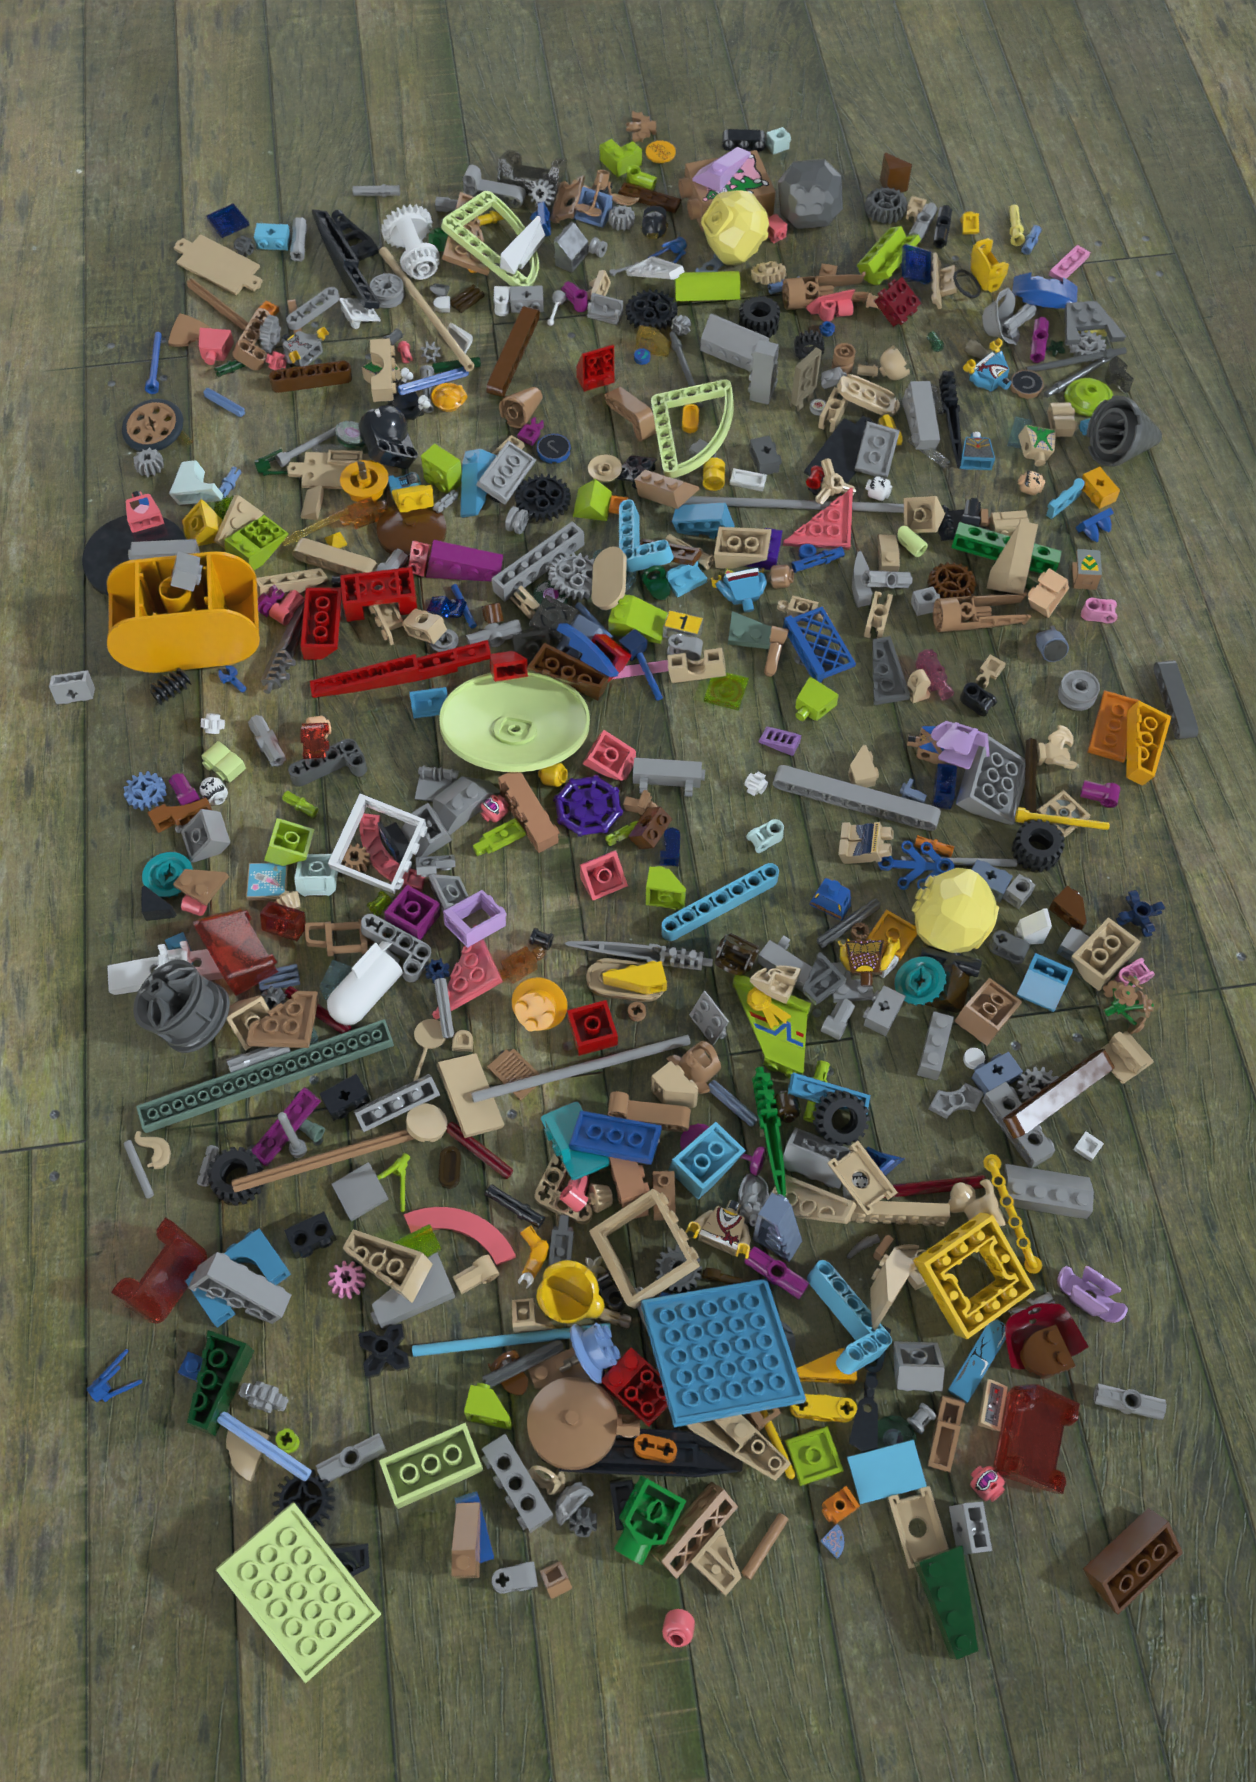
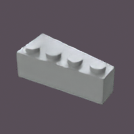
M758 340L757 345L753 346L751 352L753 358L750 364L752 370L749 376V381L751 382L748 387V393H750L751 401L769 405L778 382V378H776L778 375V344Z
M216 1252L197 1267L188 1289L196 1291L197 1288L206 1291L205 1296L212 1299L215 1296L225 1299L227 1301L226 1305L233 1308L244 1307L246 1308L245 1313L271 1324L283 1317L291 1294L286 1292L283 1287L270 1283L264 1276L251 1272L245 1265L238 1264L232 1261L226 1254Z

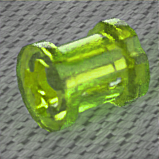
M380 890L378 896L372 902L367 903V907L373 914L380 916L382 914L381 911L387 905H391L393 900L387 893Z

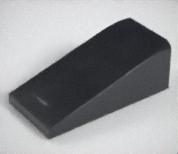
M632 1477L609 1481L616 1531L624 1529L619 1517L634 1489Z

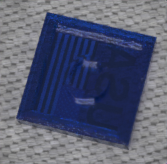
M234 203L206 216L208 222L222 238L250 226L249 221Z
M908 244L903 245L902 277L924 284L931 283V252Z

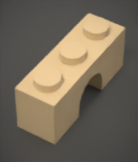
M722 648L704 650V658L698 661L689 660L686 653L668 655V671L671 682L678 683L726 676Z

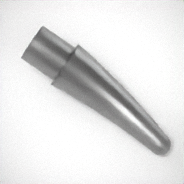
M878 1234L867 1236L858 1242L849 1252L847 1258L851 1259L861 1250L879 1243Z

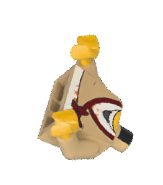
M730 1200L726 1209L717 1206L715 1210L705 1212L694 1222H690L685 1233H688V1231L694 1232L693 1238L695 1239L699 1234V1241L738 1257L739 1253H743L746 1255L745 1259L749 1257L751 1243L749 1228L744 1223L745 1218L738 1215L741 1204L736 1201Z

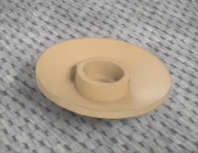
M599 455L593 458L588 465L589 475L599 482L612 481L622 471L620 460L612 455Z

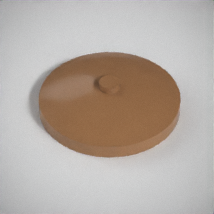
M580 1377L558 1379L541 1389L530 1405L527 1416L529 1440L536 1453L554 1467L565 1470L587 1468L604 1458L613 1446L617 1435V1410L610 1395L597 1383Z

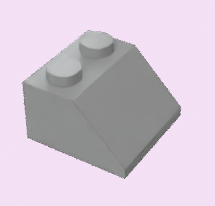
M201 809L181 830L190 862L193 863L221 854L231 843L222 814L218 811Z
M894 1341V1374L897 1389L904 1391H942L945 1367L938 1343Z

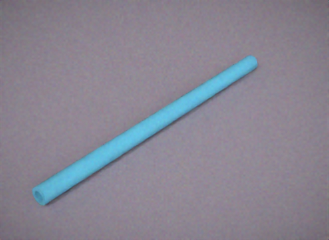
M610 1323L600 1324L602 1327L605 1325L608 1326V1328L611 1331ZM585 1325L581 1327L586 1331L592 1325ZM571 1327L412 1345L413 1357L554 1341L557 1339H571Z

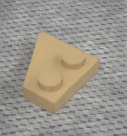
M720 1527L694 1557L691 1564L726 1597L741 1579V1575L725 1537V1532Z

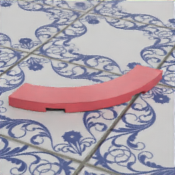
M364 813L359 827L362 845L366 847V852L370 853L369 860L374 868L392 882L400 864L393 859L382 844L377 824L380 821V815ZM410 868L408 873L405 872L403 875L404 883L402 887L405 888L406 885H409L422 892L425 877L417 875V870Z
M431 1207L404 1214L412 1236L431 1230H453L454 1232L471 1237L480 1243L489 1253L496 1266L516 1258L511 1245L498 1229L488 1221L468 1211L450 1207Z

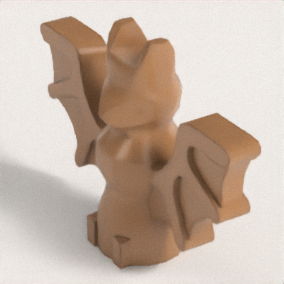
M632 111V121L635 122L626 123V131L635 132L632 134V141L643 142L644 138H650V133L656 135V121H650V117L644 116L642 112L636 113Z

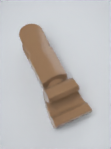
M771 626V644L764 673L768 677H772L777 670L781 648L787 638L788 629Z

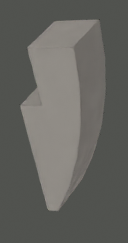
M862 551L857 553L852 577V591L857 608L870 605L873 595L871 587L863 586L861 581L865 570L870 571Z

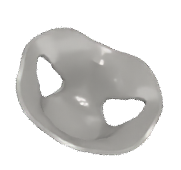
M1006 288L998 294L996 301L984 309L982 315L983 327L989 336L1003 338L1007 343L1017 345L1020 338L1018 328L1017 331L1009 336L1011 338L1009 339L1002 335L1000 327L1004 321L1014 316L1015 296L1009 288ZM1005 295L1004 301L998 307V301Z

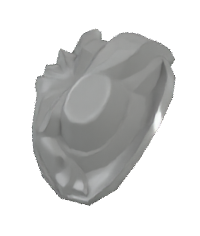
M747 1174L743 1178L739 1189L740 1210L744 1209V1204L750 1203L753 1206L754 1202H759L762 1208L769 1198L768 1185L759 1175Z
M582 1482L567 1486L557 1498L556 1518L560 1527L589 1496L594 1494L588 1487L583 1486Z

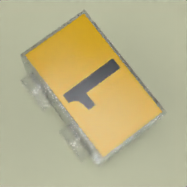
M669 610L663 626V637L669 639L670 636L678 634L700 639L704 618Z

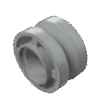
M513 506L506 517V530H514L515 533L521 534L528 522V511L522 509L519 512V508Z

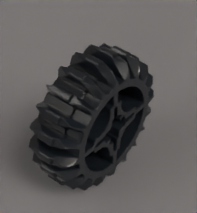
M311 1469V1475L306 1481L299 1479L294 1474H292V1480L285 1476L284 1479L287 1484L285 1486L282 1483L278 1484V1487L282 1490L281 1493L274 1492V1496L279 1498V1500L274 1501L272 1505L280 1507L274 1511V1515L277 1516L294 1502L308 1519L311 1509L315 1506H320L318 1512L309 1518L308 1521L315 1530V1524L317 1523L321 1528L324 1527V1523L321 1521L323 1517L327 1520L331 1518L326 1513L327 1510H335L334 1506L329 1505L330 1502L336 1501L335 1496H329L335 1491L333 1487H328L330 1481L327 1479L322 1481L319 1474L316 1476L314 1469ZM308 1483L317 1485L321 1490L322 1496L310 1495ZM301 1484L298 1493L288 1499L290 1492ZM304 1497H306L309 1500V1502H305V1506L303 1509V1506L299 1502L303 1501Z

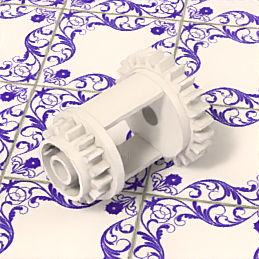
M409 204L408 208L403 205L402 209L397 207V211H391L392 215H386L387 219H384V224H381L384 240L387 241V244L391 243L392 247L396 245L397 248H406V251L400 258V264L407 275L409 274L410 277L418 280L427 279L438 269L437 265H439L440 257L438 249L434 245L423 243L422 241L427 237V233H430L429 229L432 228L431 216L426 208L423 209L422 206L418 208L417 204L414 207Z

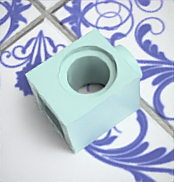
M783 127L767 132L766 146L772 154L789 149L791 136Z

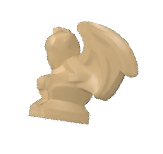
M1058 725V730L1048 736L1049 743L1046 745L1038 743L1037 766L1046 763L1048 765L1056 764L1064 768L1075 769L1077 763L1070 761L1068 748H1063L1064 744L1072 747L1074 742L1072 733L1067 727Z

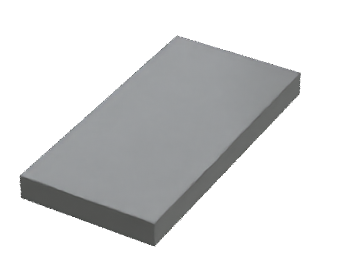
M507 441L479 479L476 486L506 505L536 462V459L510 441Z

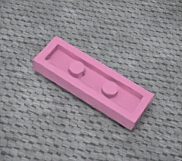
M1077 245L1050 270L1049 276L1059 281H1063V277L1067 279L1089 258L1090 252Z

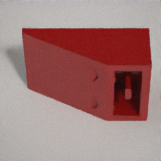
M614 345L589 351L581 355L576 370L577 379L584 392L615 383Z
M632 1347L602 1378L604 1389L648 1427L668 1407L659 1372Z

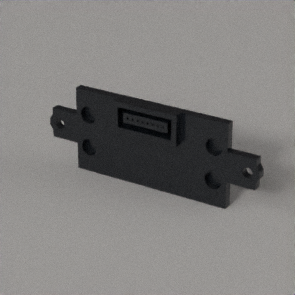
M863 415L856 424L843 418L804 470V473L810 477L813 466L822 467V460L831 459L834 473H838L843 478L844 483L848 484L857 472L854 468L866 426L865 422H875ZM820 486V488L816 490L809 487L808 490H810L813 495L817 496L818 493L822 490V488Z

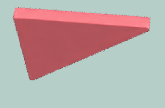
M849 488L846 493L839 496L827 508L812 517L808 523L802 525L789 538L783 540V546L800 547L803 544H811L815 548L835 549L842 546L843 550H850L853 488Z
M484 939L468 948L464 945L461 951V958L454 966L447 986L451 1011L503 982ZM438 1007L432 1014L436 1020L440 1018Z

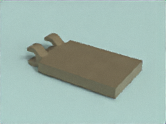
M817 347L795 366L790 407L797 406L798 412L804 407L803 399L807 397V402H810L814 398L813 391L817 387L822 352Z

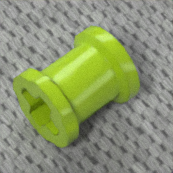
M285 1428L276 1435V1443L285 1453H293L298 1449L300 1440L293 1430ZM290 1437L292 1442L285 1445L284 1439H289Z

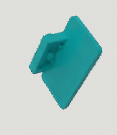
M578 1102L570 1103L541 1117L542 1124L545 1127L544 1133L548 1141H552V1148L556 1157L560 1156L572 1180H577L610 1165V1159L607 1156L569 1149V1143L579 1112L583 1111Z

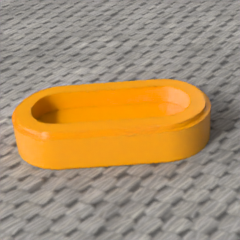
M687 404L683 407L682 429L686 433H694L699 428V407L695 404Z

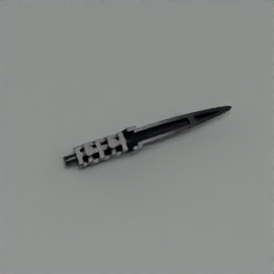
M945 370L939 379L942 412L946 415L957 468H960V405L957 404L958 398L954 372Z

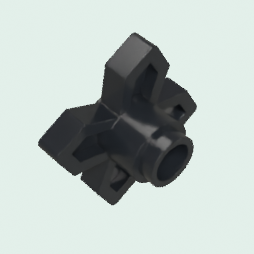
M402 1324L388 1326L384 1336H378L371 1330L358 1334L360 1347L372 1353L363 1363L366 1378L380 1376L386 1363L397 1372L410 1368L408 1354L397 1349L405 1339Z

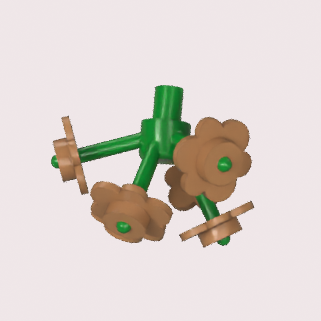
M1122 975L1129 982L1126 987L1123 982L1111 980L1108 982V985L1103 986L1104 995L1106 997H1114V1001L1111 1002L1112 1006L1104 1009V1013L1107 1017L1114 1013L1117 1015L1122 1014L1131 1023L1127 1030L1131 1035L1143 1029L1146 1018H1149L1150 1012L1153 1011L1154 1004L1151 999H1148L1147 994L1144 995L1142 991L1135 992L1133 985L1143 989V987L1138 985L1140 981L1136 976L1129 975L1127 978ZM1134 1009L1136 1012H1145L1146 1018L1141 1016L1134 1020L1125 1011Z

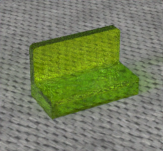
M430 1224L393 1242L422 1252L426 1257L442 1250Z

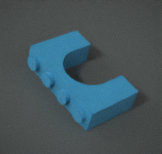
M260 1229L249 1232L241 1242L230 1245L224 1253L238 1264L251 1263L256 1265L267 1280L274 1285L279 1284L291 1275ZM196 1270L189 1275V1278L187 1280H185L188 1286ZM199 1288L196 1291L191 1290L216 1327H219L235 1315L231 1306L226 1305L227 1301L216 1296L214 1299L205 1296L207 1292Z

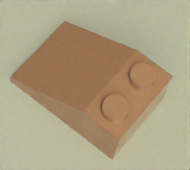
M989 978L964 1006L954 1022L988 1046L1021 1005L1022 1001Z

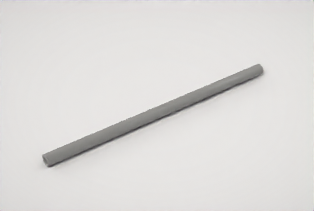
M684 1035L472 1092V1099L475 1103L691 1044L689 1035Z

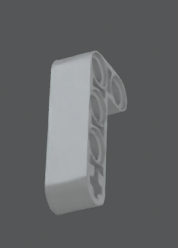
M469 165L463 177L464 193L473 197L484 191H490L507 207L520 208L526 196V191L522 187L481 179V171L475 165Z
M367 914L362 918L361 933L378 944L382 941L390 942L391 945L387 949L406 959L402 974L404 980L407 982L417 981L423 973L425 965H428L430 961V946L376 915ZM390 933L392 937L385 938L382 934ZM400 943H408L409 947H401ZM424 952L427 956L419 957L417 953ZM414 968L417 972L409 973L407 969Z

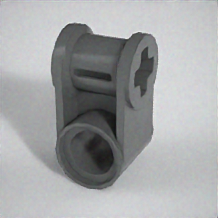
M999 930L994 933L988 947L993 954L1003 957L1011 963L1022 964L1030 945L1024 939Z

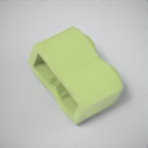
M219 741L201 755L204 767L209 771L213 770L221 781L225 780L230 783L246 769L243 760Z

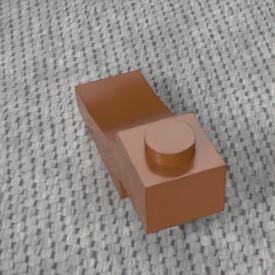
M205 797L199 801L181 806H166L163 804L147 813L157 832L160 833L175 824L176 826L188 824L201 809L212 810Z

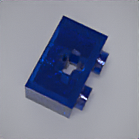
M938 763L934 777L932 806L951 810L955 798L957 766Z

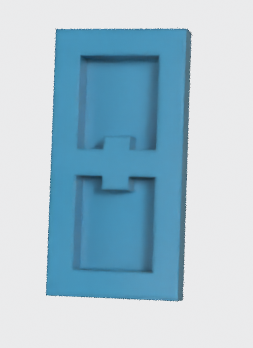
M447 688L410 692L413 718L440 715L442 705L448 697Z

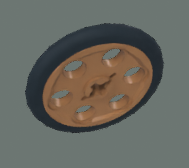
M165 399L143 401L134 406L125 416L122 423L123 439L128 446L139 452H142V449L148 450L149 447L151 450H163L179 437L183 429V414L178 406ZM160 409L159 413L152 414L154 410ZM139 416H144L142 420H137ZM167 417H172L170 421H164ZM150 420H151V421L153 422V424H154L153 427H154L155 431L153 430V428H152V426H151L152 424H151ZM135 430H141L138 434H133ZM167 430L168 433L162 436L161 433ZM153 437L151 441L145 442L146 438Z

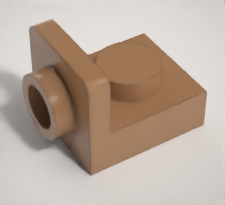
M618 1414L617 1435L627 1438L640 1436V1419L635 1415Z

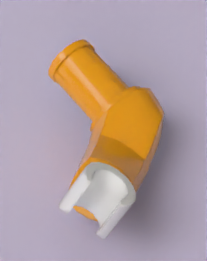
M531 1225L520 1233L531 1248L529 1258L522 1271V1276L518 1279L519 1284L523 1279L527 1281L528 1285L526 1288H529L547 1257L549 1249L547 1241L541 1240Z

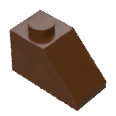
M1066 886L1052 901L1049 910L1069 926L1082 931L1087 923L1083 897L1076 890Z

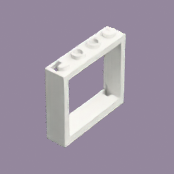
M359 794L328 865L333 870L395 894L397 889L400 890L402 888L404 873H408L410 870L412 855H416L419 850L420 844L418 842L420 837H424L428 827L426 826L425 819ZM367 807L417 827L392 884L341 865Z

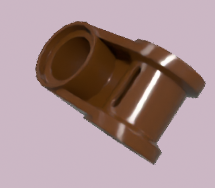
M500 602L482 606L485 622L491 624L504 621Z

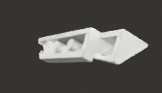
M539 216L501 253V269L514 275L518 268L522 269L543 243L545 233Z

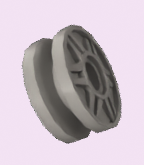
M391 273L381 274L370 282V288L380 302L379 307H396L404 300L403 282L397 275Z
M1084 670L1070 671L1064 675L1061 681L1058 697L1061 703L1069 709L1077 711L1087 710L1094 705L1100 691V684L1097 678Z

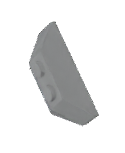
M461 776L433 798V809L449 835H451L481 811L480 806L491 795H500V791L488 780Z

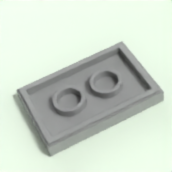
M867 421L854 470L887 479L900 430Z

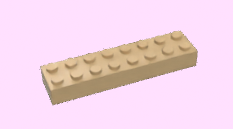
M851 1200L857 1206L848 1222L864 1223L865 1221L872 1224L883 1222V1224L896 1223L898 1225L909 1223L910 1225L923 1224L929 1226L936 1224L937 1226H944L950 1218V1204L879 1201L872 1206L874 1211L867 1216L857 1202Z

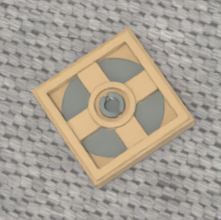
M1064 790L1036 810L1038 814L1088 820L1091 816ZM1049 823L1050 825L1055 824L1057 826L1056 829L1061 830V836H1064V838L1079 827Z

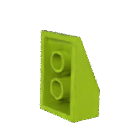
M624 594V597L620 598L618 604L611 610L608 620V632L611 635L624 637L633 629H636L648 642L661 644L669 613L635 596Z

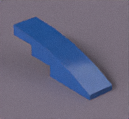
M559 623L557 631L571 638L568 645L583 653L580 659L582 662L609 677L618 676L619 672L595 643L568 623Z

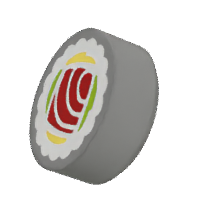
M823 399L812 400L810 403L811 413L821 415L826 402Z

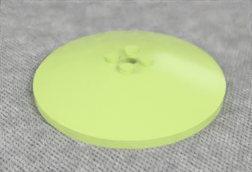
M528 671V677L494 682L491 673L472 678L450 693L440 711L441 735L447 746L455 754L476 766L502 772L534 771L555 765L567 759L584 743L590 725L588 706L583 697L573 687L533 671Z

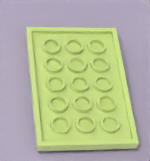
M294 1502L216 1568V1571L305 1683L381 1615V1612Z

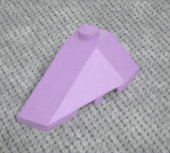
M736 147L701 168L692 181L720 192L750 157L751 152Z

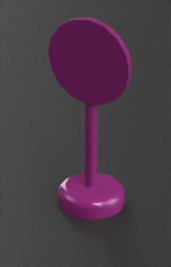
M705 1124L689 1126V1130L687 1132L684 1131L681 1135V1150L683 1151L709 1126ZM759 1146L753 1156L743 1154L740 1157L751 1161L750 1173L758 1176L762 1170L766 1157V1148Z

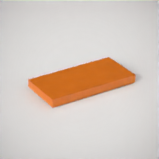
M1104 690L1087 753L1124 763L1127 755V710L1140 700Z

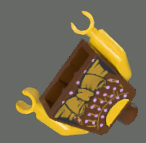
M888 938V946L884 940L850 941L847 939L845 944H842L841 940L838 941L840 961L847 971H850L854 976H860V986L862 987L873 986L872 975H882L883 971L888 968L893 960L896 951L900 949V939L892 943V939Z

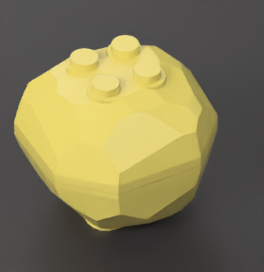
M727 191L718 194L701 220L709 246L726 265L743 264L753 254L757 253L761 243L768 238L767 229L769 221L767 213L756 197L747 191Z
M954 868L937 876L934 875L932 877L930 875L924 885L927 888H920L915 896L917 901L912 907L917 934L926 945L950 953L968 952L973 948L978 949L992 932L999 910L989 885L978 873L971 869Z

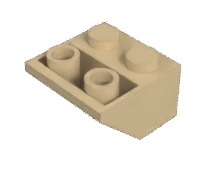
M671 1061L652 1075L651 1091L662 1104L685 1106L688 1108L696 1107L698 1098L697 1085L694 1081L688 1080L684 1076L685 1073L679 1065L675 1066Z

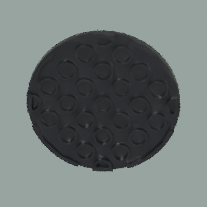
M127 515L111 520L90 537L84 548L82 565L85 575L98 592L109 596L107 591L109 573L117 565L129 561L128 550H131L132 542L187 540L183 531L175 523L164 517L162 518L165 524L132 533L127 521Z

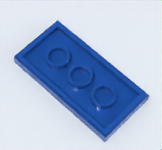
M580 1111L569 1143V1149L652 1165L662 1128L661 1125Z

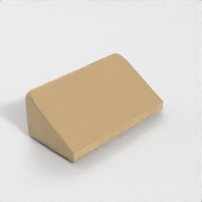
M322 485L307 490L301 519L318 520L324 497Z

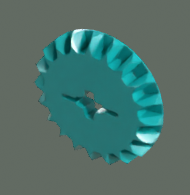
M161 853L153 857L145 865L142 881L146 887L161 898H170L173 895L178 896V893L182 891L174 887V882L185 869L193 870L189 859L180 853ZM171 870L172 876L166 880L164 875H168Z
M922 956L910 959L900 967L896 974L895 990L906 996L904 1001L908 1004L911 1003L917 1006L918 1004L925 1005L927 1002H932L934 998L939 997L941 991H944L943 987L946 984L944 968L937 960L930 957ZM923 977L925 982H922L919 987L917 981H920Z

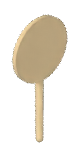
M426 1019L415 1028V1040L424 1049L413 1081L419 1077L427 1050L439 1047L446 1040L442 1036L441 1023L436 1019Z

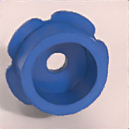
M830 321L823 322L819 326L820 333L825 337L831 336L835 331V325Z

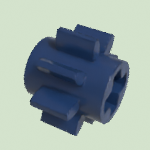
M442 958L439 960L431 959L430 965H425L427 971L426 978H432L433 984H435L436 979L450 977L448 971L449 964H443Z

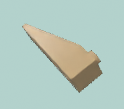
M321 568L257 578L258 598L263 592L268 594L270 587L276 585L278 588L276 592L282 589L285 593L281 599L276 600L279 603L291 590L301 593L306 588H311L327 581L328 577Z

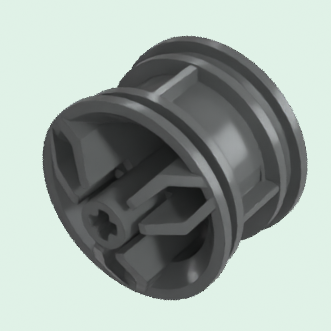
M173 960L161 965L147 977L136 995L133 1012L136 1022L143 1029L156 1033L175 1051L189 1053L204 1047L219 1033L227 1019L230 1001L223 987L203 977L190 962Z

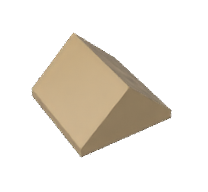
M937 496L904 498V526L910 528L914 533L937 532L945 515Z

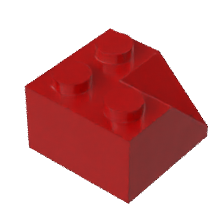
M607 1000L567 1010L569 1026L579 1056L618 1045V1035Z

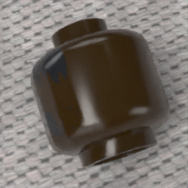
M781 1091L773 1098L776 1100L773 1108H777V1116L780 1118V1121L791 1123L800 1115L801 1108L798 1097L788 1094V1091Z

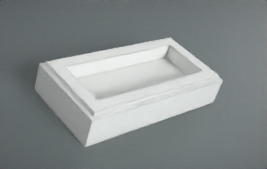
M733 468L730 485L763 492L767 475Z

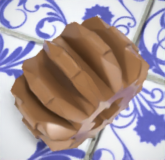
M358 843L355 847H352L350 844L341 865L358 872L360 870L366 872V866L371 864L369 860L370 853L366 852L365 846L359 849Z

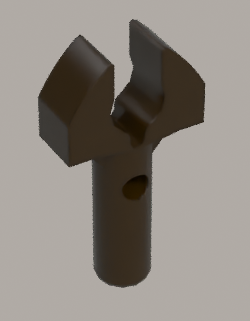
M703 1269L702 1279L714 1283L719 1281L730 1285L743 1283L742 1278L723 1274L719 1269Z

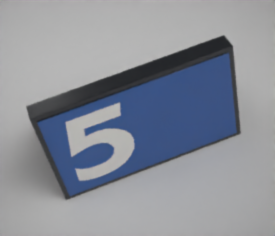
M379 821L377 824L381 837L396 861H402L409 846L407 838L397 822L384 827L382 822Z

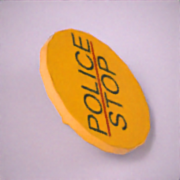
M666 141L652 142L646 148L647 158L656 163L669 162L676 155L674 145Z

